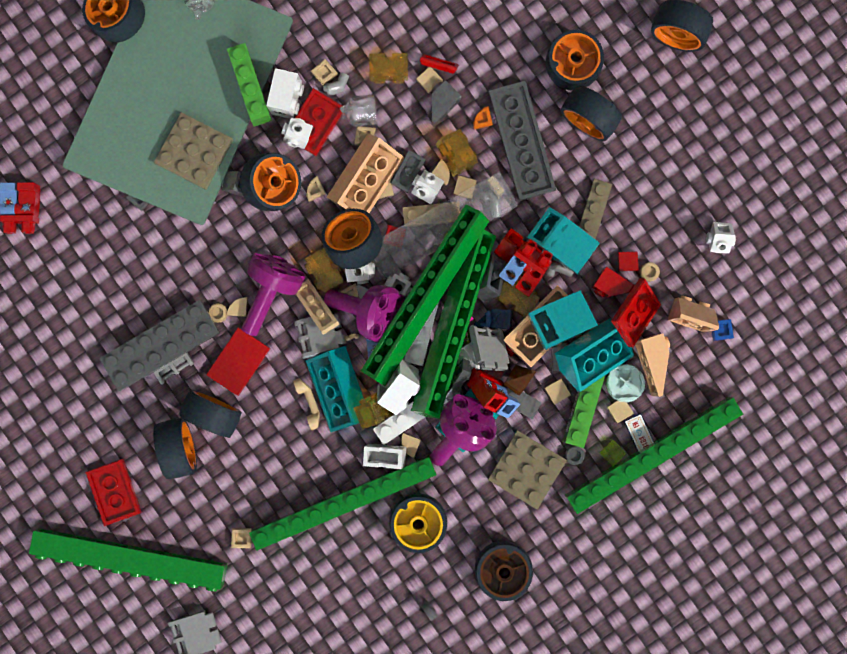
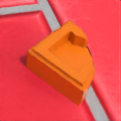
M489 106L481 109L476 115L473 123L474 130L493 125Z

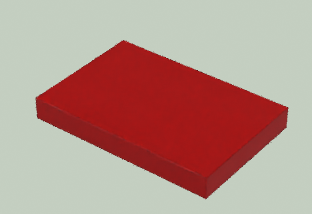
M314 88L295 118H300L305 123L313 126L304 150L317 157L346 110V107Z
M639 278L611 320L628 347L635 346L661 306L645 278Z
M238 327L206 375L239 396L271 348L253 336L246 334Z
M124 459L85 472L104 526L142 513Z

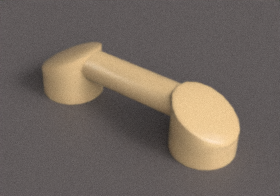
M300 378L293 380L298 395L301 393L305 394L312 413L306 416L311 430H315L319 426L320 412L313 393Z

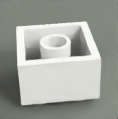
M275 68L266 105L271 115L291 119L294 118L295 114H298L300 104L297 102L304 90V85H302V80H300L298 73Z
M402 359L387 385L378 384L377 403L395 415L400 410L403 411L407 407L411 396H415L420 390L419 369Z

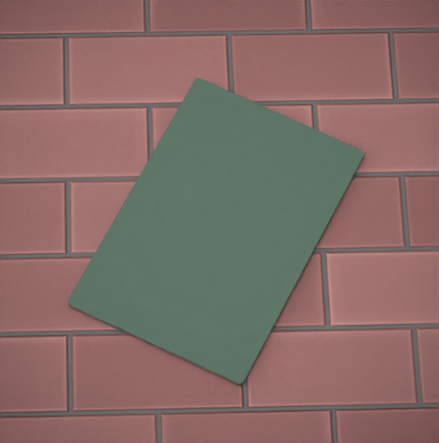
M142 0L145 7V18L142 27L132 38L117 43L63 162V167L194 223L204 225L250 122L227 48L246 43L263 92L293 24V19L250 0ZM181 112L233 139L207 190L154 163Z

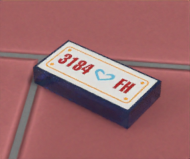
M641 413L623 421L637 452L654 443Z

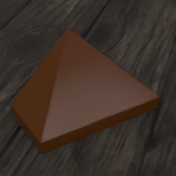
M515 365L504 385L520 396L537 371Z

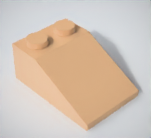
M686 296L674 299L668 321L701 332L719 329L716 311L710 308V304L704 302L697 304Z
M662 333L640 339L635 344L650 394L657 397L663 396L669 358L668 348L670 347L667 336L664 337Z

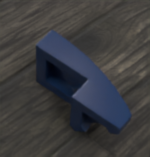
M488 310L479 321L474 323V326L512 330L513 311Z

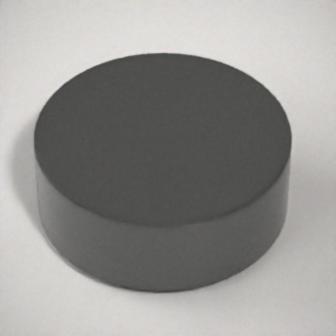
M570 446L565 451V459L572 465L581 464L585 458L584 451L580 447Z
M428 600L420 604L431 620L437 617L436 610Z

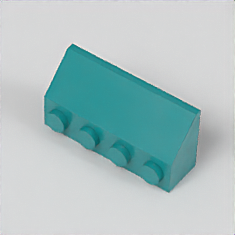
M611 318L555 353L559 370L578 392H581L634 356L632 347L627 346L611 322Z
M346 346L305 360L330 432L371 419Z

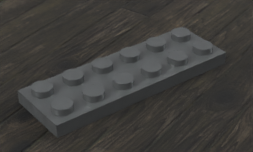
M526 81L489 90L488 93L519 201L556 191Z
M198 300L99 359L118 392H121L220 334V331L203 302Z

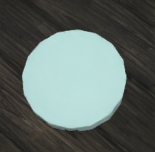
M622 364L609 373L606 386L608 393L615 400L628 403L635 401L641 396L645 389V379L641 371L635 366Z

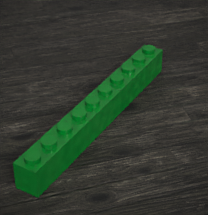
M467 204L464 206L364 364L361 372L380 384L387 385L489 223V220L481 211Z
M486 230L482 232L456 273L447 294L420 380V390L415 395L411 408L412 412L424 417L440 419L496 239L494 234Z
M727 397L653 441L654 443L633 453L565 494V497L574 512L579 514L742 416L743 412L734 398Z
M427 456L406 465L402 469L388 472L255 528L249 534L256 551L437 474L430 457Z
M41 528L33 531L29 554L35 555L37 559L53 558L54 562L57 563L69 561L73 562L74 566L83 567L90 565L95 570L106 568L111 569V572L116 574L128 572L133 577L144 575L149 576V579L154 581L165 579L170 584H179L181 582L186 583L191 588L202 586L206 587V590L213 592L223 587L228 563Z

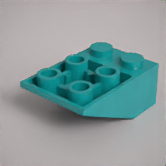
M550 207L527 237L528 240L532 239L538 245L537 247L542 252L548 250L553 254V260L576 274L579 273L600 244L567 217Z
M581 290L528 313L529 320L544 350L550 349L598 326Z

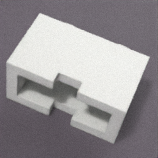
M367 444L364 446L363 466L402 469L406 466L407 447Z

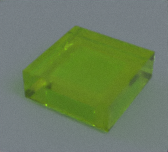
M613 439L599 452L612 467L627 454Z

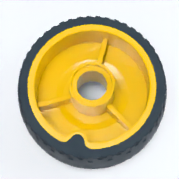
M408 495L402 498L391 512L389 521L390 532L395 542L404 550L412 553L428 552L437 547L444 539L447 531L445 510L436 499L429 495ZM416 519H420L424 522V526L417 529L413 526V522Z

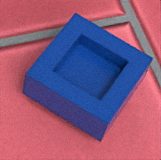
M731 319L718 321L719 329L711 331L713 341L733 339Z

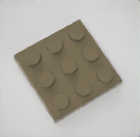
M181 112L154 163L207 190L233 139Z
M517 430L488 480L538 510L567 460Z

